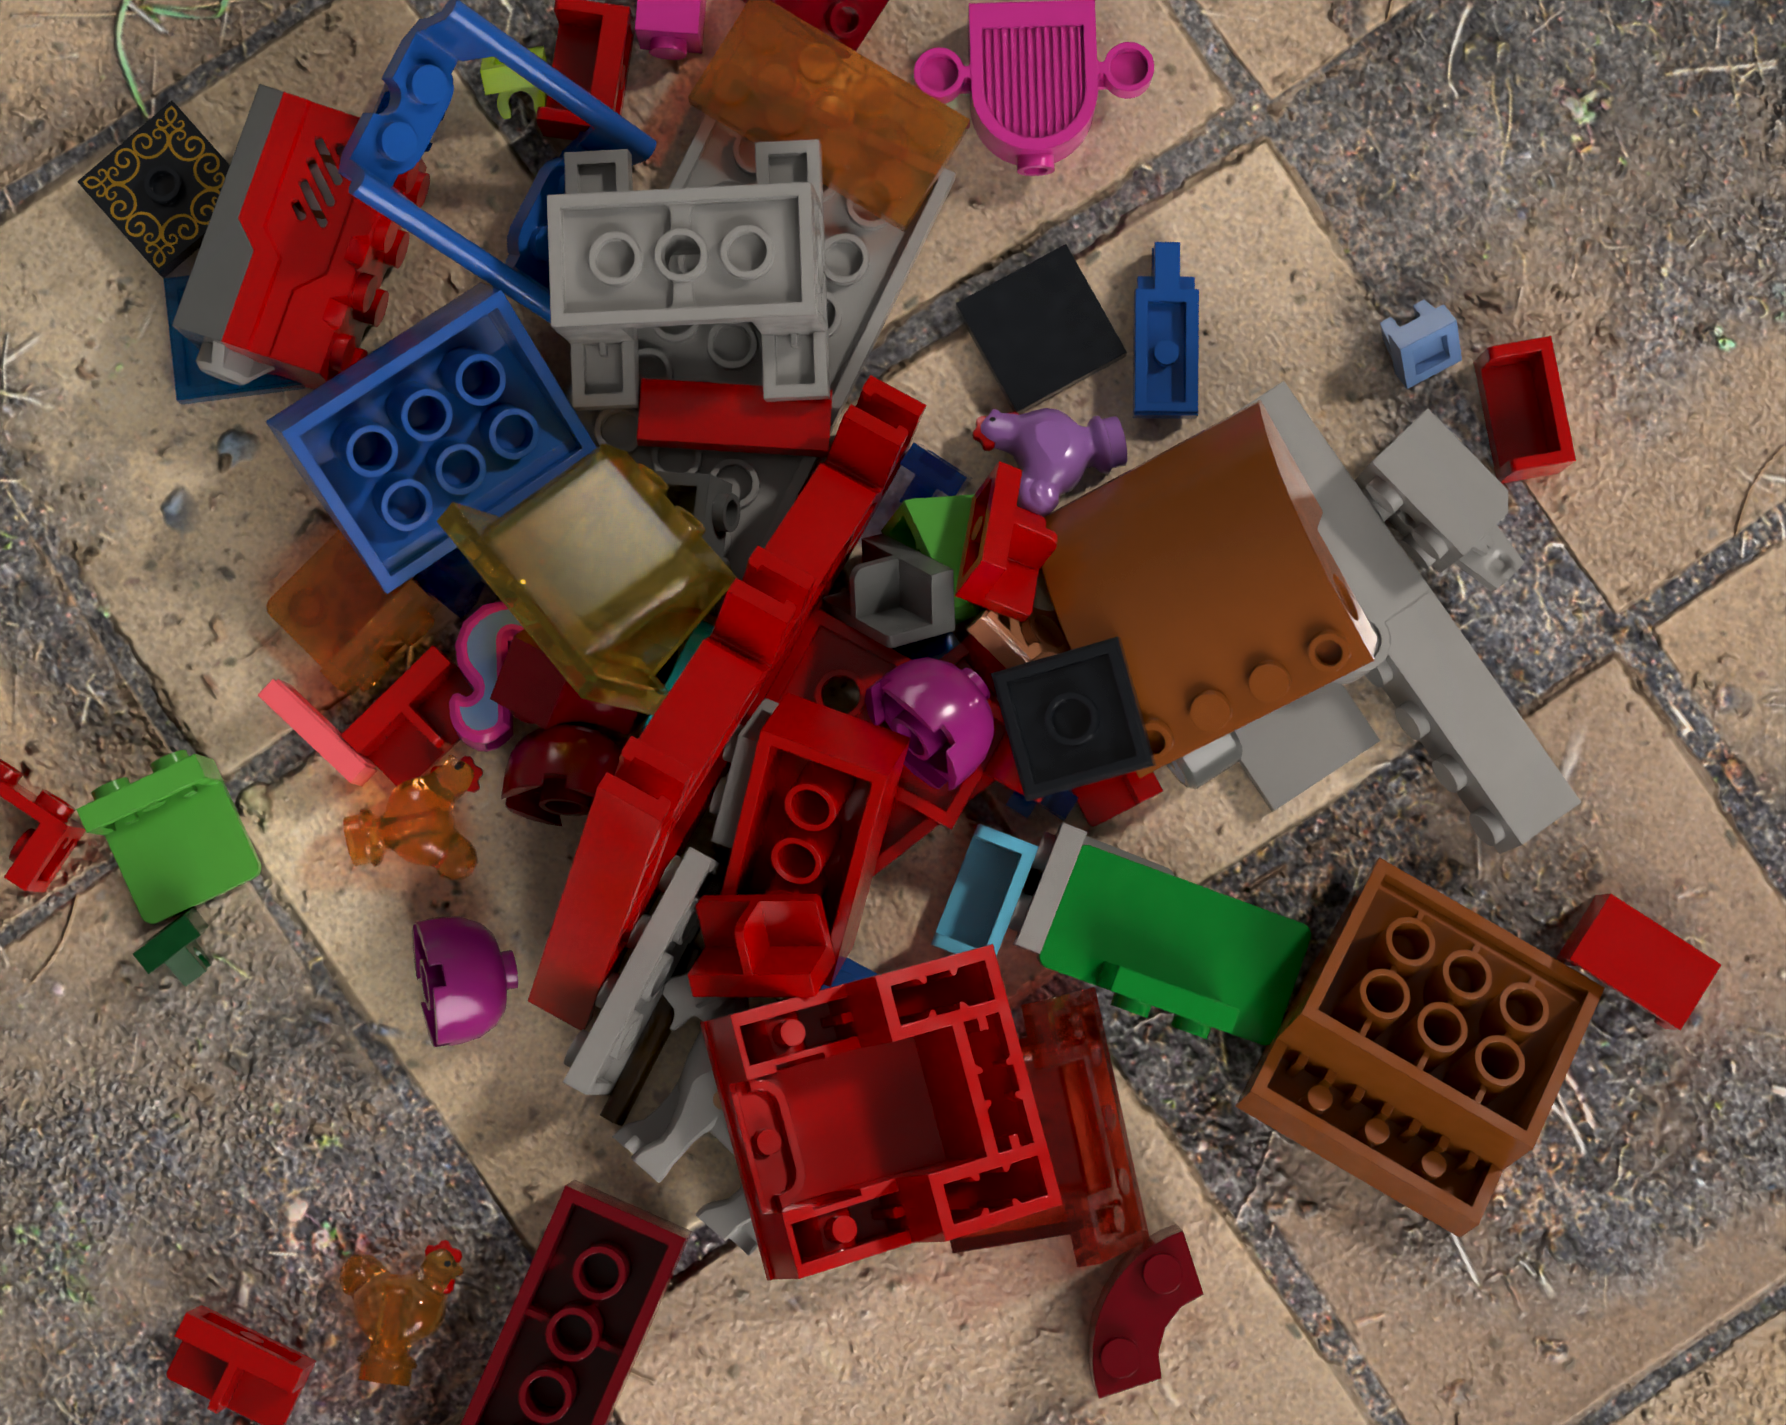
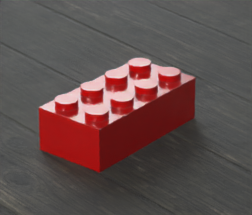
M787 692L760 731L721 895L818 894L822 898L836 960L823 983L831 987L855 943L911 737Z

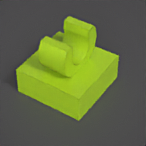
M544 45L527 48L547 62ZM482 58L480 73L485 95L498 93L497 108L503 119H510L512 117V104L509 99L512 94L519 91L526 92L532 97L536 114L538 107H545L546 95L543 91L496 58Z

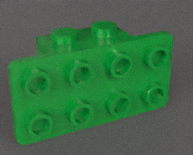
M1083 844L1040 954H1037V960L1045 968L1114 992L1110 1004L1112 1006L1148 1018L1151 1006L1174 1013L1171 1027L1208 1039L1211 1027L1260 1045H1269L1281 1026L1311 939V931L1304 923L1091 845Z

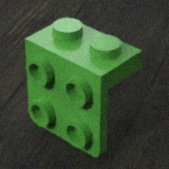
M179 750L157 759L150 764L153 771L152 774L131 784L128 777H123L96 788L91 792L94 801L76 809L87 833L104 835L142 919L150 924H159L177 916L190 908H194L257 878L261 872V862L214 759L198 754L189 756L187 750Z

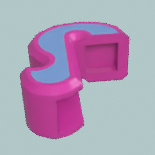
M512 598L483 605L463 622L455 643L457 664L473 693L467 697L459 693L453 694L449 701L450 718L456 733L467 746L477 751L489 752L498 749L513 736V715L509 709L492 701L490 696L513 637L520 631L533 625L566 620L552 607L531 599Z

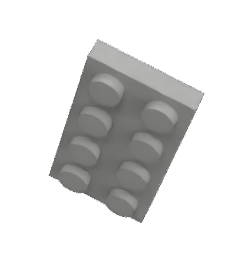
M691 847L688 848L684 858L678 855L673 857L658 885V890L664 892V895L652 916L647 913L643 914L630 934L627 948L633 952L621 974L613 971L609 975L597 996L595 1006L602 1010L591 1031L581 1030L567 1051L564 1064L570 1067V1070L563 1083L585 1095L611 1094L662 995L664 983L671 978L688 943L693 944L701 930L696 911L697 902L703 895L720 894L723 889L727 866Z

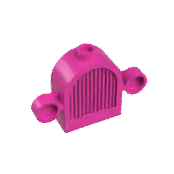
M1095 0L969 3L967 22L969 65L964 66L959 56L949 49L939 47L929 49L915 63L914 85L920 97L932 104H946L953 101L959 94H970L972 123L979 139L987 149L1000 159L1017 165V173L1020 175L1043 176L1053 173L1055 171V163L1072 154L1084 141L1093 121L1098 90H1109L1113 95L1124 99H1131L1142 95L1151 84L1154 74V60L1151 53L1144 46L1135 42L1120 43L1108 52L1103 62L1097 60Z

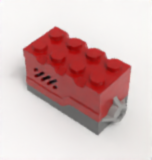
M259 84L172 324L174 328L200 350L196 362L202 372L236 385H245L264 374H268L315 390L368 355L367 350L359 348L366 327L369 325L378 327L383 320L388 305L389 293L386 290L380 289L386 270L389 267L398 269L403 263L408 250L410 235L409 232L401 230V226L351 195L348 191L351 181L338 173L342 152L360 117ZM422 158L413 169L404 174H398L392 186L419 208L423 206L430 186V174L425 173L427 167Z

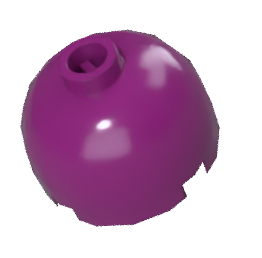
M925 657L910 660L883 675L866 690L864 701L873 724L879 726L886 721L892 731L911 737L904 765L931 787L940 789L948 782L949 790L955 789L978 768L987 756L994 736L993 715L991 707L987 702L990 698V692L982 678L969 668L961 670L952 663Z
M460 916L435 917L416 921L412 928L415 971L417 980L421 978L425 1002H421L433 1047L453 1046L481 1038L496 1027L506 1010L507 990L518 988V971L513 951L501 952L494 934L477 921Z

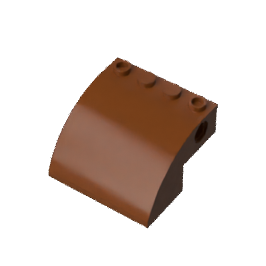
M1261 400L1044 516L1046 528L1057 534L1058 542L1055 551L1042 566L1051 600L1071 650L1117 636L1121 638L1156 766L1136 771L1139 778L1375 660L1373 655L1377 636L1317 530L1323 511Z

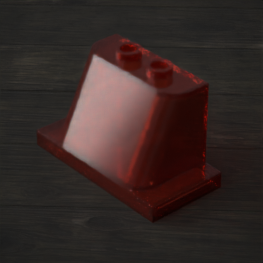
M1095 987L1021 1005L1027 1035L1018 1036L1063 1204L950 1240L952 1253L1070 1235L1077 1267L1102 1264L1146 1242L1150 1238Z

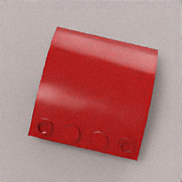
M993 944L819 990L816 997H792L700 1022L767 1280L801 1279L911 1243L947 1242L1063 1204Z

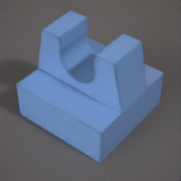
M1423 299L1413 305L1415 319L1401 327L1397 325L1392 317L1380 322L1382 338L1393 361L1394 373L1406 389L1462 361L1457 320L1444 304L1434 308Z

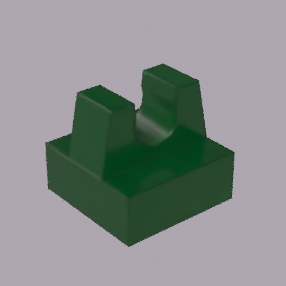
M190 908L141 944L133 955L148 974L165 963L186 987L208 970L207 968L212 965L208 956L195 940L203 934L209 925L195 908Z

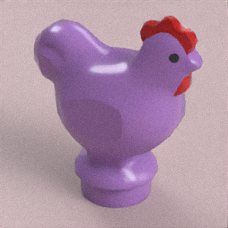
M1043 408L1020 415L1017 412L1001 413L997 409H992L988 416L981 415L976 419V428L972 434L973 439L982 445L984 451H991L995 448L1013 455L1018 468L1023 470L1017 506L1043 517L1049 515L1057 507L1060 496L1072 491L1078 485L1087 468L1094 467L1100 473L1109 474L1112 468L1126 466L1127 464L1126 439L1122 425L1116 416L1101 419L1100 416H1093L1088 422L1087 427L1078 425L1067 414L1057 409Z

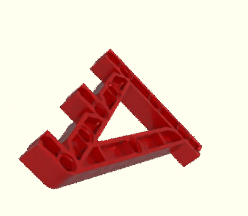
M872 375L869 376L862 387L857 405L851 404L843 415L826 461L819 464L765 548L757 545L748 559L742 581L735 578L727 590L712 634L702 641L640 737L637 739L631 735L621 751L615 774L612 775L607 772L597 786L528 1002L580 1031L587 1028L594 1015L596 999L603 984L613 971H619L624 955L628 950L627 942L632 930L641 916L649 913L661 892L658 890V885L666 867L674 856L682 855L708 809L720 779L726 776L730 770L731 763L723 760L726 744L738 725L742 724L745 726L766 697L814 608L821 609L823 605L822 598L829 595L898 473L927 405Z

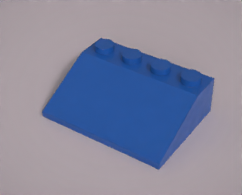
M482 282L265 421L301 477L386 594L599 453V450L503 291Z

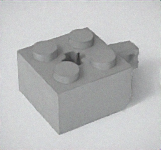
M1428 408L1354 480L1383 522L1388 520L1405 537L1400 542L1405 552L1425 569L1432 565L1441 573L1455 563L1493 592L1507 582L1525 563L1497 525L1508 514V489Z

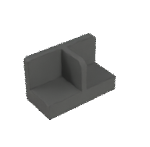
M883 533L862 538L863 563L856 565L850 573V590L822 598L823 611L887 648H894L955 631L953 569Z

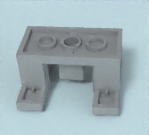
M819 139L755 142L756 184L636 191H633L632 154L628 149L564 152L565 194L547 195L551 327L565 338L571 346L572 407L580 411L639 408L638 328L753 322L762 334L763 391L766 402L830 399L822 150ZM700 254L699 263L691 272L686 274L670 272L669 261L672 255Z

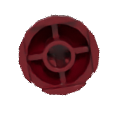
M582 721L564 722L547 730L540 727L523 737L510 753L504 774L501 800L506 798L505 807L510 812L526 819L548 825L562 826L560 815L582 816L589 814L597 786L607 772L612 775L615 774L622 749L608 735L595 730V724Z

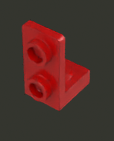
M0 759V797L40 822L36 830L33 828L28 829L13 846L9 855V860L13 864L4 878L24 891L44 893L86 830L82 825L71 819L76 810L72 805L45 789H42L39 795L36 796L18 784L23 774L12 765Z

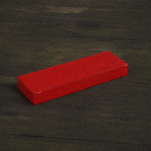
M641 378L637 444L638 446L828 457L833 390H830V399L766 402L762 385Z

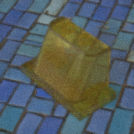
M608 444L599 445L500 517L452 502L437 520L442 529L582 699L650 715L656 713L669 693L655 676L656 673L725 594L735 578H737L702 538L706 532L702 523L684 508L674 506L664 495L668 490L665 481L649 467L640 463L637 464L626 451Z

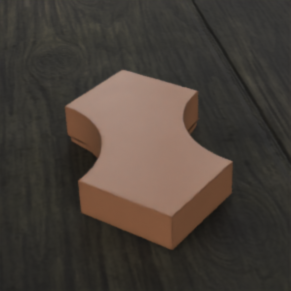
M982 607L967 629L1006 669L1071 650L1055 610L1046 611L1033 607L1032 614L1025 622H1020Z

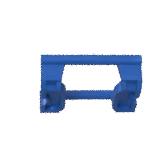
M449 0L442 11L428 18L419 19L401 40L381 78L387 84L390 91L388 107L380 114H362L342 152L338 173L351 181L348 190L351 195L493 287L501 289L504 294L551 324L547 195L565 194L564 152L628 149L632 154L633 166L649 159L655 151L657 142L460 0ZM494 57L591 125L586 131L579 132L577 138L562 151L560 157L547 161L539 170L510 225L507 235V251L509 255L506 259V264L419 208L401 192L392 187L398 174L406 173L419 162L445 114L454 92L452 72L458 60L469 61Z

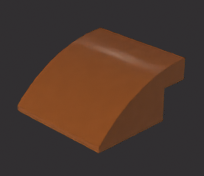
M1379 857L1317 955L1288 1006L1279 1030L1271 1044L1266 1046L1235 1107L1460 1238L1479 1225L1503 1170L1534 1148L1605 987Z

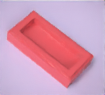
M272 679L258 694L273 711L350 783L363 786L378 771L375 769L376 765L368 757L358 754L340 736L342 732L291 684L280 679Z

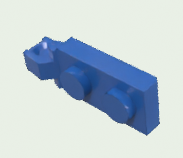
M1154 242L1151 276H1138L1137 289L1134 291L1133 418L1196 419L1198 416L1199 289H1195V277L1180 276V242Z

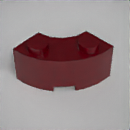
M568 620L533 625L520 631L513 637L490 699L509 709L510 713L520 721L536 724L545 730L559 723L582 721L601 725L628 736L649 715L678 650L648 636L603 624L600 634L571 631L572 628Z
M1177 1224L1157 1231L1133 1247L1112 1270L1113 1272L1104 1285L1093 1308L1088 1332V1362L1093 1386L1099 1399L1162 1379L1159 1349L1165 1327L1182 1306L1204 1295L1184 1232Z

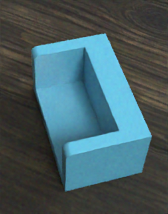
M978 823L931 945L952 954H957L993 944L997 956L1039 846Z

